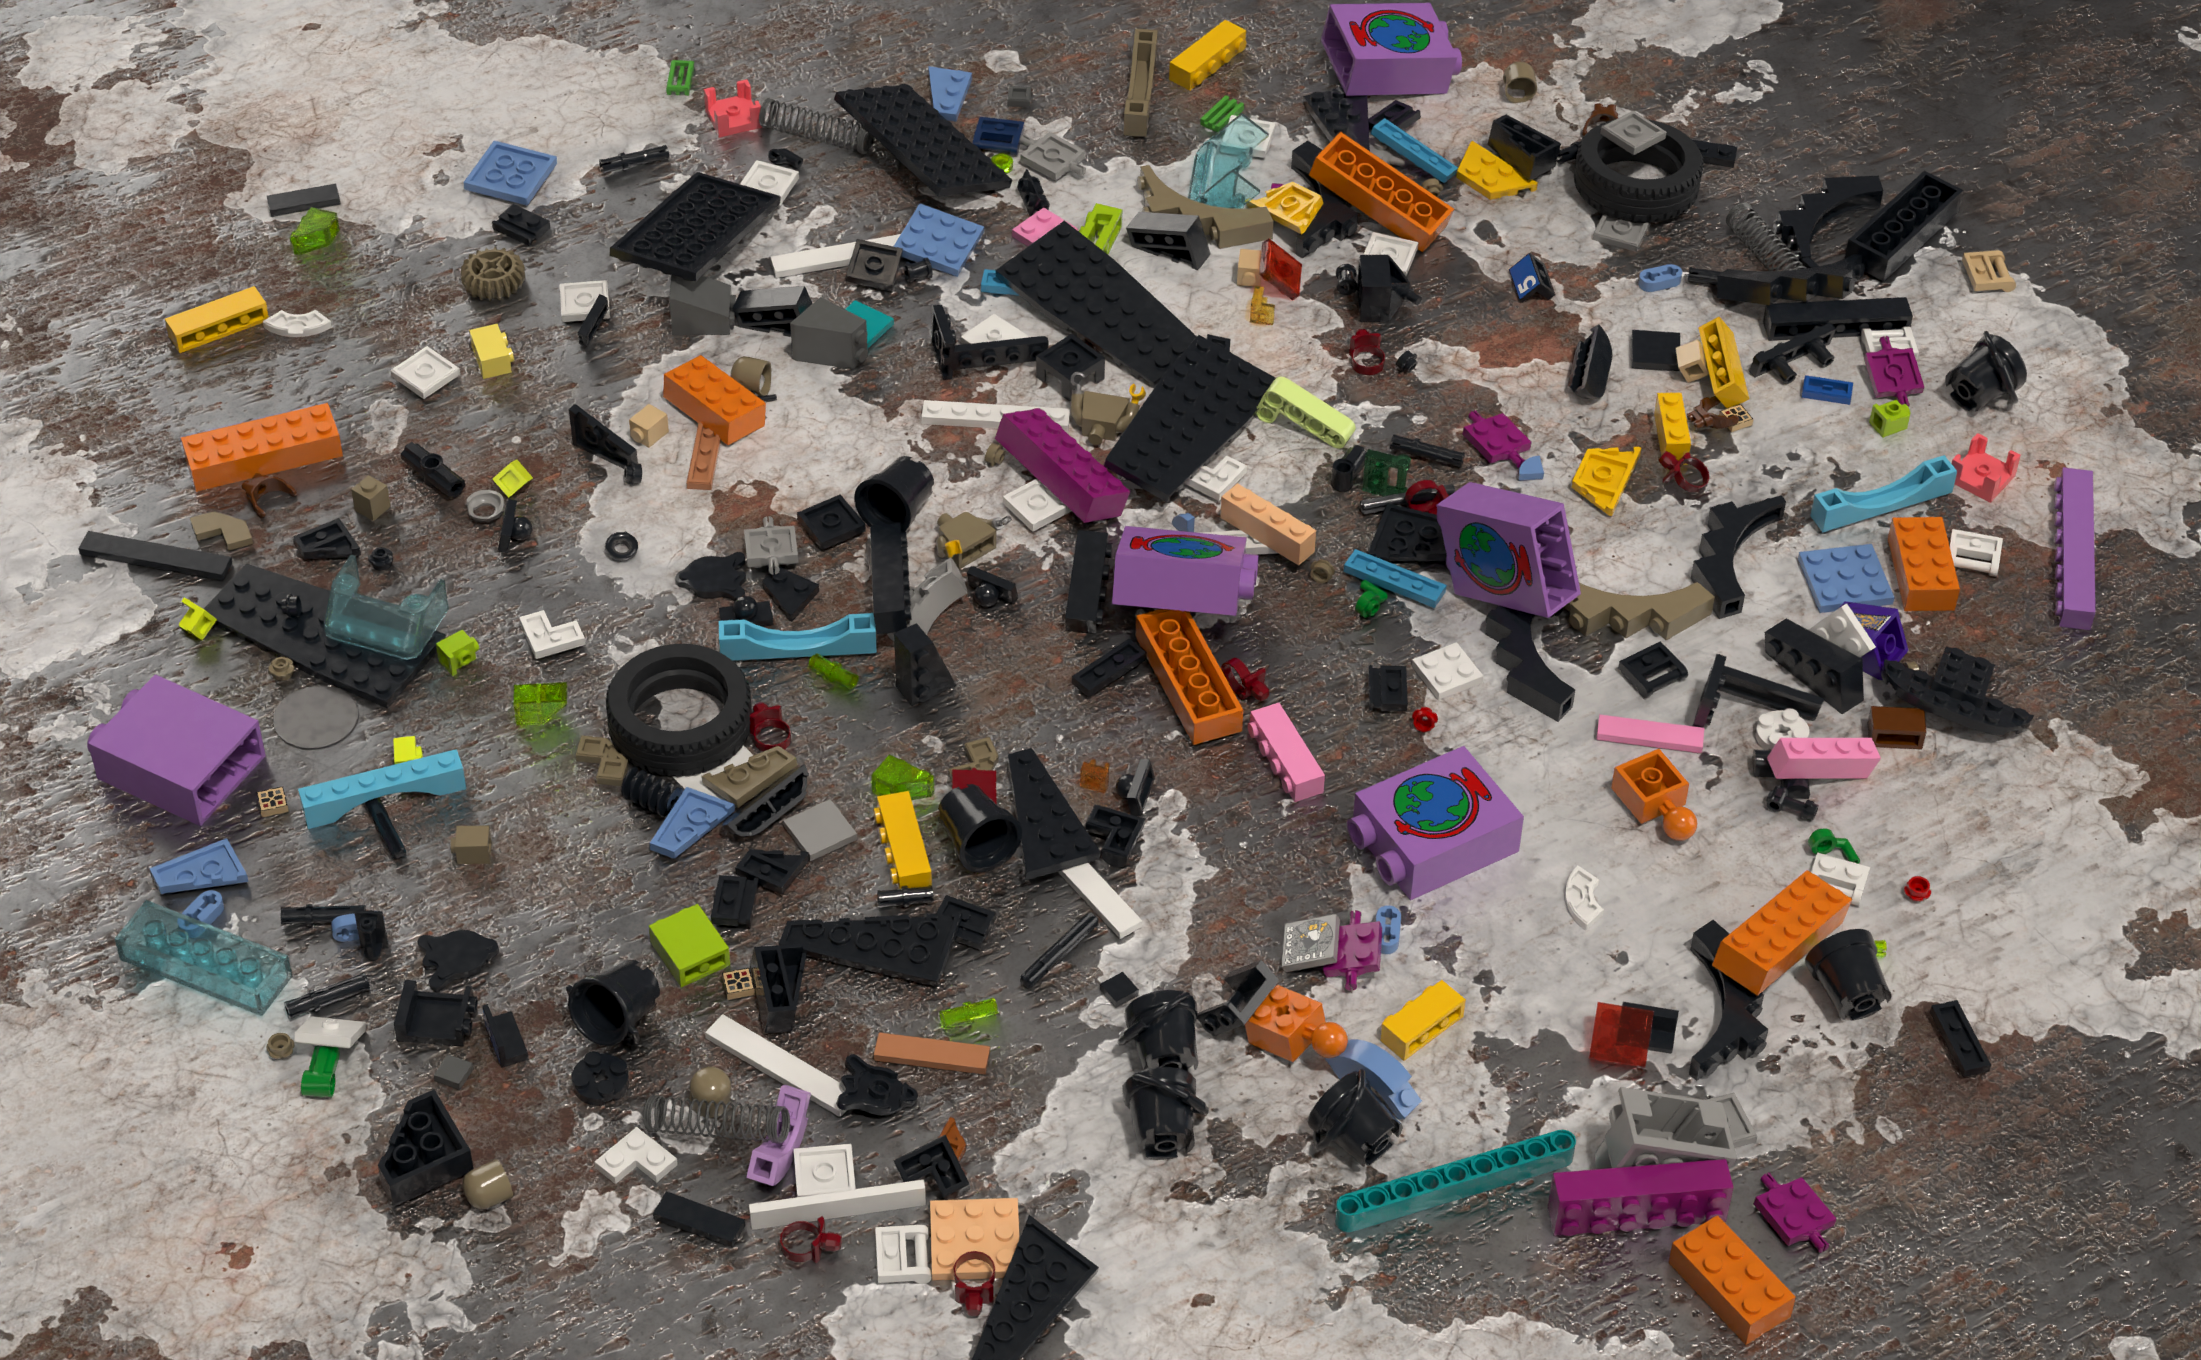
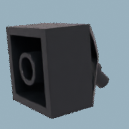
M1360 255L1357 281L1360 322H1389L1404 301H1410L1415 305L1420 304L1422 297L1414 293L1409 280L1389 255Z

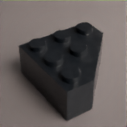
M435 1089L407 1101L403 1110L404 1115L392 1133L385 1156H382L379 1161L378 1170L381 1184L393 1206L466 1175L474 1169L471 1150Z

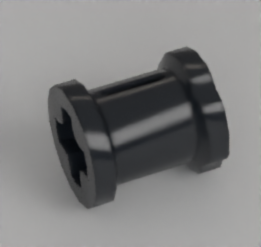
M927 257L923 258L920 262L912 264L906 262L903 265L908 283H913L915 279L923 277L932 278V266Z
M1342 264L1336 269V277L1338 279L1336 288L1342 295H1351L1358 289L1357 282L1355 281L1357 270L1353 265Z

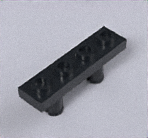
M1831 323L1816 326L1808 333L1798 334L1790 341L1778 343L1772 349L1765 352H1758L1753 357L1749 372L1756 378L1774 370L1783 380L1784 384H1789L1795 380L1797 373L1792 370L1788 363L1810 353L1820 362L1822 367L1829 366L1835 357L1828 351L1826 346L1831 343L1836 328Z

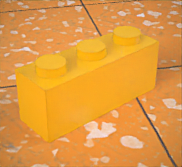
M1657 393L1654 418L1661 456L1667 451L1679 460L1685 453L1690 452L1691 448L1682 393Z
M1443 980L1434 986L1430 985L1423 991L1422 995L1415 1000L1408 1001L1400 1011L1384 1019L1381 1025L1380 1041L1405 1061L1464 1017L1466 999Z

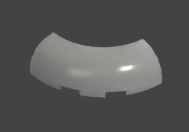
M952 558L945 560L924 575L926 580L917 588L910 587L912 620L907 621V627L917 623L927 635L936 618L950 604L968 594L964 579ZM887 633L889 638L894 641V633Z

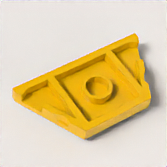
M1474 141L1470 142L1456 176L1457 179L1489 200L1498 199L1502 196L1517 195L1518 190L1529 188L1530 192H1534L1538 186L1536 181L1533 179L1529 181L1513 166Z
M1295 182L1265 191L1266 196L1253 200L1251 196L1245 199L1247 207H1267L1274 221L1301 235L1306 231L1323 205L1321 195Z
M1619 447L1587 449L1572 480L1571 488L1607 515L1612 516L1640 457L1641 447H1633V451L1619 452Z

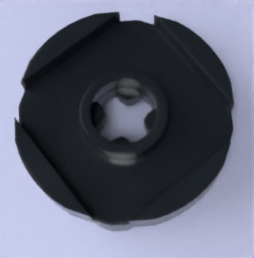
M596 1051L587 1053L584 1059L574 1067L571 1076L576 1096L582 1102L593 1106L606 1105L605 1101L612 1099L614 1101L619 1100L625 1095L629 1087L627 1063L614 1055L600 1054ZM604 1076L607 1080H601L599 1083H596L595 1078Z

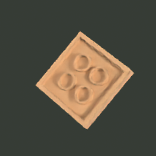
M1018 1198L930 1201L932 1281L955 1280L954 1265L956 1260L961 1255L971 1251L983 1252L990 1256L995 1265V1279L1004 1278L1019 1242ZM977 1259L962 1263L956 1271V1275L960 1280L990 1279L993 1274V1269L989 1264Z

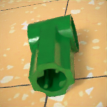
M315 1046L309 1070H305L302 1075L301 1093L303 1096L333 1097L336 1084L335 1071L340 1056L338 1047Z

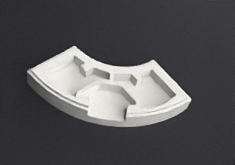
M281 310L263 321V326L266 330L287 337L311 336L332 328L331 321L317 310L300 315L289 314Z
M1577 865L1568 878L1565 901L1572 918L1584 930H1588L1603 916L1604 909L1596 902L1593 893L1599 884V879Z

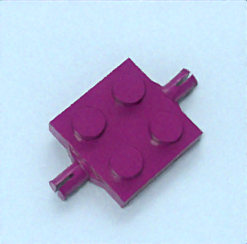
M1883 336L1879 339L1882 350L1866 353L1864 357L1875 397H1897L1901 405L1906 404L1909 407L1910 403L1907 395L1923 393L1925 388L1913 348H1892L1889 336Z
M1476 410L1474 412L1471 411L1468 418L1474 423L1465 426L1462 435L1490 463L1499 460H1511L1517 468H1520L1525 460L1519 454L1530 450L1532 442L1504 413L1485 419Z
M1355 910V913L1354 911L1350 912L1349 925L1339 926L1337 963L1327 964L1323 967L1326 978L1335 976L1346 977L1345 988L1349 991L1357 989L1358 976L1380 971L1381 923L1380 921L1361 923L1362 914L1358 910Z
M1770 1172L1765 1173L1760 1181L1763 1182L1769 1191L1756 1196L1753 1203L1787 1246L1799 1241L1809 1240L1820 1253L1826 1251L1829 1248V1243L1825 1241L1820 1233L1833 1227L1836 1217L1802 1177L1787 1184H1778Z

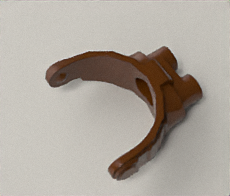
M1600 103L1594 104V110L1584 125L1582 135L1585 136L1587 128L1596 122L1618 119L1616 106L1610 104L1607 107H1603Z
M1716 396L1703 398L1700 400V404L1693 408L1694 411L1687 414L1689 422H1693L1697 430L1702 427L1727 428L1737 424L1739 417L1737 415L1726 417L1708 413L1712 407L1721 402Z
M256 473L251 481H245L242 484V489L251 498L252 507L260 518L266 516L265 512L257 505V501L262 495L273 491H283L293 497L297 494L296 489L287 484L283 479L275 476H262L259 473Z

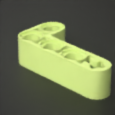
M1281 376L1273 381L1257 406L1258 412L1256 415L1261 421L1272 423L1281 413L1330 446L1338 449L1346 445L1356 430V426L1350 418L1291 380Z

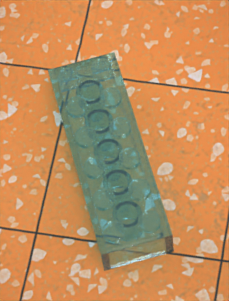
M145 900L115 937L121 961L260 1016L264 1015L293 977L288 955L148 900Z

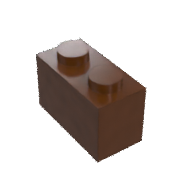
M1871 706L1867 722L1868 738H1872L1875 746L1879 748L1922 750L1926 736L1924 710L1919 708Z

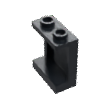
M1262 960L1229 972L1224 980L1235 991L1227 1002L1197 1014V1019L1205 1031L1212 1036H1216L1246 1024L1279 981Z
M405 980L394 1021L397 1042L464 1047L466 1036H471L473 1022L471 1015L472 1013L476 1014L478 1008V998L474 997L472 986H466L464 995L418 991L416 981Z

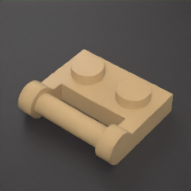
M2002 251L1963 253L1962 262L1974 291L2003 289L2005 292H2011L2016 288L2015 280L2010 277L2004 263L2005 256ZM1992 264L1996 266L2000 278H1997Z

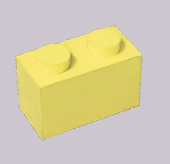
M498 324L469 330L471 348L483 379L512 373L511 362H514L513 352L511 348H507L505 332H500Z

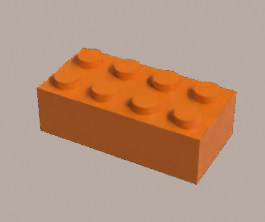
M702 355L664 374L663 397L697 423L701 422L705 429L709 428L714 432L715 436L717 434L725 444L730 445L765 426L766 403Z
M1893 517L1888 534V543L1904 611H1955L1960 587L1943 518Z
M1718 1215L1672 1242L1668 1263L1745 1345L1791 1317L1796 1296Z

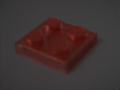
M1268 238L1262 242L1259 275L1265 281L1275 286L1280 293L1293 301L1300 294L1302 264Z
M1598 1002L1589 1059L1645 1068L1654 1011Z

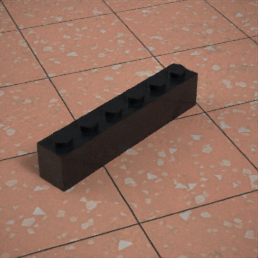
M1907 297L1774 303L1770 306H1765L1763 324L1768 341L1792 340L1798 334L1803 335L1810 332L1816 326H1823L1831 323L1836 328L1833 338L1861 336L1862 329L1870 328L1871 331L1911 327L1913 315Z
M900 523L870 526L873 613L876 634L894 633L907 628V621L912 620L907 533L901 532Z

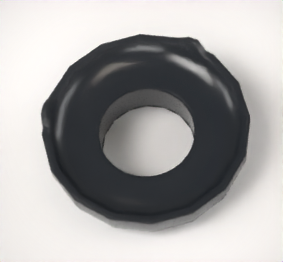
M626 531L616 532L607 538L604 547L605 551L613 559L626 561L636 555L638 541ZM623 544L626 545L629 548V550L627 552L620 553L615 550V546Z

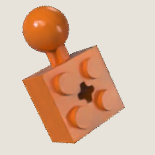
M1656 749L1614 768L1611 789L1641 824L1663 815V829L1670 838L1683 841L1692 837L1696 832L1698 822L1695 814L1690 809L1683 807L1686 805L1689 783L1660 749Z
M1277 985L1267 995L1245 1024L1249 1044L1291 1062H1294L1311 1043L1315 1052L1324 1058L1339 1056L1345 1051L1348 1044V1036L1344 1028L1337 1023L1325 1021L1321 1002L1280 985Z

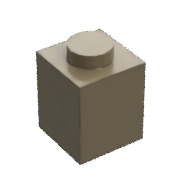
M369 475L351 489L355 511L372 521L376 520L391 507L387 485Z
M457 826L456 837H451V853H456L457 864H490L492 849L490 826Z

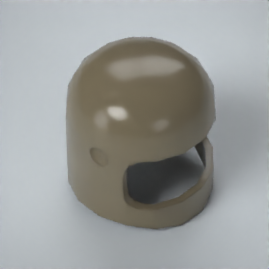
M1519 61L1510 64L1505 69L1503 80L1507 99L1512 103H1521L1532 99L1537 92L1535 71L1531 65ZM1507 88L1524 90L1525 96L1522 98L1512 97L1507 92Z
M740 357L734 362L730 377L758 395H768L771 387V363L752 357ZM762 374L765 378V381L762 389L760 390V379Z
M705 1067L697 1071L690 1082V1101L692 1102V1098L693 1100L698 1099L699 1102L706 1099L708 1104L711 1100H714L716 1104L723 1101L726 1105L731 1100V1081L728 1075L717 1067ZM694 1102L692 1110L696 1113L698 1111V1104ZM705 1102L701 1106L700 1116L705 1117L707 1109ZM712 1103L709 1108L710 1118H714V1103ZM723 1104L719 1105L718 1116L723 1114Z
M497 1159L469 1171L463 1179L464 1194L469 1203L476 1209L485 1210L513 1198L509 1179Z

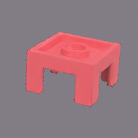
M747 79L736 83L737 96L716 101L715 88L704 89L705 111L719 138L762 128L759 123L761 105L759 101H755V105L753 104L751 86Z
M1977 433L1972 438L1968 454L1962 461L1960 454H1957L1952 459L1951 464L1957 470L1955 485L1991 503L2016 476L2021 455L2010 450L2006 463L1985 453L1988 438Z

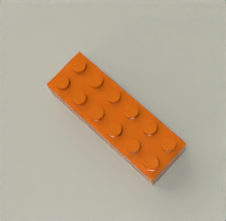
M1342 132L1315 158L1309 176L1400 238L1418 242V250L1422 253L1447 227L1454 208Z
M328 403L181 437L185 459L196 492L251 479L256 473L263 476L343 456L340 436Z
M1159 609L1136 615V638L1141 648L1147 652V659L1193 745L1242 732L1243 708L1190 612Z
M1806 870L1721 941L1712 966L1754 994L1759 995L1804 957L1815 945L1843 923L1852 899L1841 890L1820 879L1819 876Z

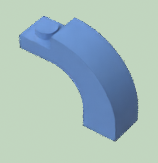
M1351 1039L1348 1040L1347 1047L1342 1054L1335 1058H1325L1339 1079L1351 1072L1364 1069L1370 1085L1381 1095L1398 1120L1404 1119L1422 1102L1408 1082L1412 1077L1410 1073L1392 1055L1375 1044L1364 1040Z

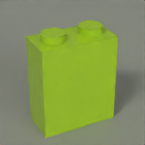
M699 904L684 908L678 913L664 919H659L649 925L650 943L681 988L730 966L729 947Z

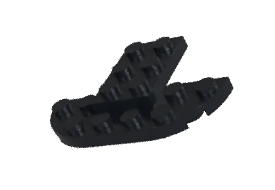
M1945 647L1935 677L1929 676L1924 671L1905 667L1898 661L1885 659L1881 667V676L1884 683L1888 685L1889 682L1896 691L1895 695L1905 702L1983 733L2004 736L2005 733L2016 731L2015 734L2017 735L2029 728L2034 715L2029 714L2024 709L2013 708L2003 704L1998 699L1985 697L1995 664L1990 663L1985 658L1968 655L1959 648Z

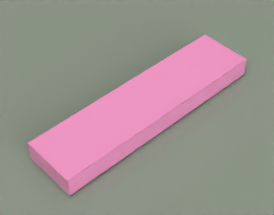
M1599 714L1596 740L1702 753L1704 728Z

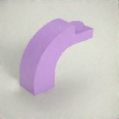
M787 1085L781 1086L776 1106H785L789 1111L790 1129L788 1136L781 1144L772 1143L769 1140L752 1151L746 1178L772 1186L783 1179L794 1160L793 1149L800 1147L808 1122L806 1113L811 1092ZM780 1112V1114H779V1116H778V1122H777V1136H778V1137H779V1135H780L781 1128H782V1114H781V1112Z

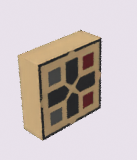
M1741 404L1721 410L1719 415L1726 417L1733 415L1739 417L1737 424L1728 427L1731 432L1753 425V418Z
M283 786L256 792L262 817L289 812Z
M750 968L722 973L727 1000L755 995Z

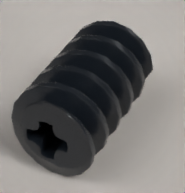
M638 767L630 769L625 775L621 786V793L624 799L640 804L643 808H649L650 811L658 813L662 817L668 816L682 795L683 789L681 787L674 789L672 783L665 785V780L662 778L656 781V776L653 774L647 777L648 773L645 770H641L638 773Z

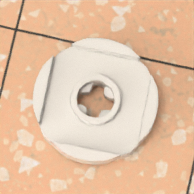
M1786 709L1784 711L1777 710L1762 714L1758 720L1755 736L1758 744L1764 750H1772L1780 738H1808L1810 732L1807 723L1799 717V713L1796 710ZM1778 731H1784V732L1787 733V735H1786V736H1783L1782 733H1777V732H1778Z

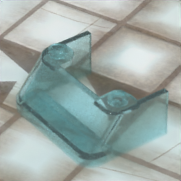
M1243 113L1239 114L1198 149L1194 159L1188 198L1211 206L1243 209L1245 204L1260 193V189L1241 176L1239 170L1249 166L1253 160V149L1269 137V133Z
M350 555L332 582L324 620L325 634L331 639L402 659H413L421 653L449 610L445 580L439 579L429 596L413 594L406 597L401 605L389 603L356 593L361 584L356 556Z

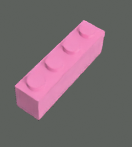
M1276 703L1251 711L1250 723L1247 725L1248 732L1251 738H1255L1258 742L1261 754L1268 758L1272 772L1275 775L1278 774L1285 793H1289L1294 802L1324 793L1325 774L1281 704Z
M1780 738L1767 759L1776 779L1868 778L1881 757L1872 738Z

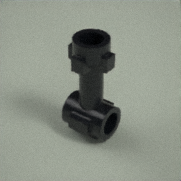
M1776 786L1773 790H1770L1766 800L1767 807L1770 810L1779 812L1784 806L1802 813L1801 817L1804 819L1814 820L1819 807L1814 801L1807 800L1804 803L1788 797L1789 791L1783 786Z

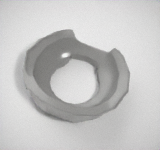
M493 490L474 492L466 500L469 516L475 521L482 523L491 522L499 518L505 507L503 496ZM484 505L495 508L494 514L488 517L477 516L473 513L474 510Z

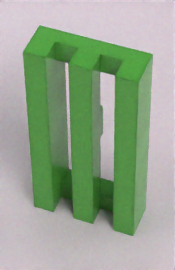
M671 61L666 87L667 95H671L672 92L680 95L681 92H684L685 96H689L694 73V61ZM680 66L677 85H673L676 67ZM688 66L685 86H682L685 67Z
M1225 95L1200 119V125L1220 133L1228 125L1231 115L1238 116L1244 110V103L1240 102L1237 104L1235 99L1229 101V96Z

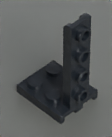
M933 305L930 342L943 380L952 379L953 370L1036 361L1037 355L1048 349L1049 341L1045 336L955 345L956 335L955 331L950 329L951 321L949 314H945L943 305Z
M1716 654L1707 682L1704 685L1692 726L1701 728L1704 725L1710 726L1714 711L1710 709L1717 708L1721 696L1717 690L1776 710L1794 709L1799 713V717L1810 721L1816 720L1824 698L1724 666L1727 657Z

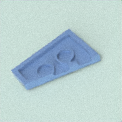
M928 66L933 108L937 109L946 120L956 122L972 82V73Z
M686 787L651 840L650 850L675 859L735 811V804Z
M227 838L149 868L151 876L161 894L249 882L247 874Z

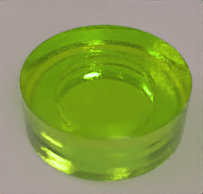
M1000 153L991 158V162L1004 170L1005 174L1013 170V159L1011 156Z

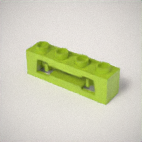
M1096 203L1092 212H1088L1086 224L1080 227L1079 232L1094 243L1095 233L1098 231L1097 236L1099 238L1095 245L1109 254L1122 228L1123 209Z

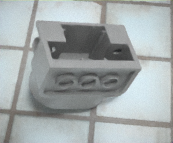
M1620 1087L1618 1090L1621 1104L1613 1106L1610 1110L1611 1128L1606 1133L1604 1141L1598 1147L1595 1154L1597 1169L1721 1159L1727 1160L1728 1168L1730 1169L1737 1161L1723 1103Z

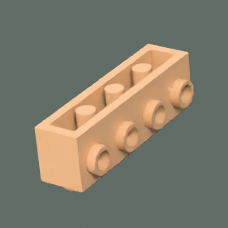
M1237 483L1221 497V519L1295 564L1300 565L1315 552V529L1256 495L1251 490Z

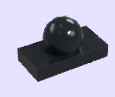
M507 500L498 547L499 552L508 553L511 537L517 541L529 538L533 531L532 524L526 517H514L517 500Z
M971 566L967 571L969 586L975 589L974 599L980 606H993L998 601V598L1013 605L1017 601L1018 594L1015 583Z
M743 595L734 601L733 606L719 608L720 621L747 620L761 627L774 625L770 601L756 602L754 598Z
M1140 759L1135 775H1122L1116 782V792L1121 798L1128 801L1131 815L1134 816L1142 815L1155 780L1149 759Z

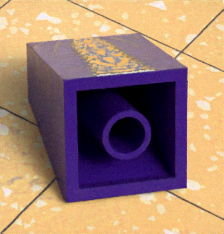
M1844 601L1840 607L1848 604L1876 646L1860 657L1863 660V672L1878 680H1883L1881 667L1884 660L1899 662L1909 651L1898 609Z

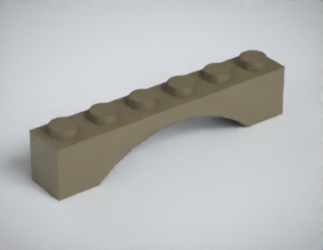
M1135 29L1130 85L1124 111V135L1146 137L1157 56L1158 30Z

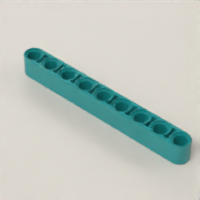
M1556 1130L1344 1194L1337 1200L1335 1224L1338 1229L1344 1232H1354L1565 1168L1573 1162L1576 1138L1568 1130Z

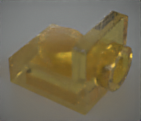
M1254 287L1250 323L1273 325L1275 305L1267 304L1268 297H1264V287Z

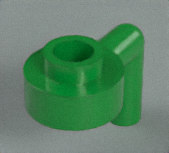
M1364 580L1360 588L1366 592L1358 599L1355 611L1367 618L1377 613L1380 603L1386 601L1388 595L1377 586Z
M1817 829L1808 839V845L1815 855L1817 853L1827 854L1834 848L1842 849L1848 861L1860 863V859L1849 840L1846 838H1836L1830 829Z

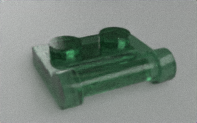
M1368 449L1365 455L1362 491L1379 496L1407 492V470L1410 468L1411 458L1404 454L1395 456ZM1391 468L1398 469L1395 487L1389 485Z

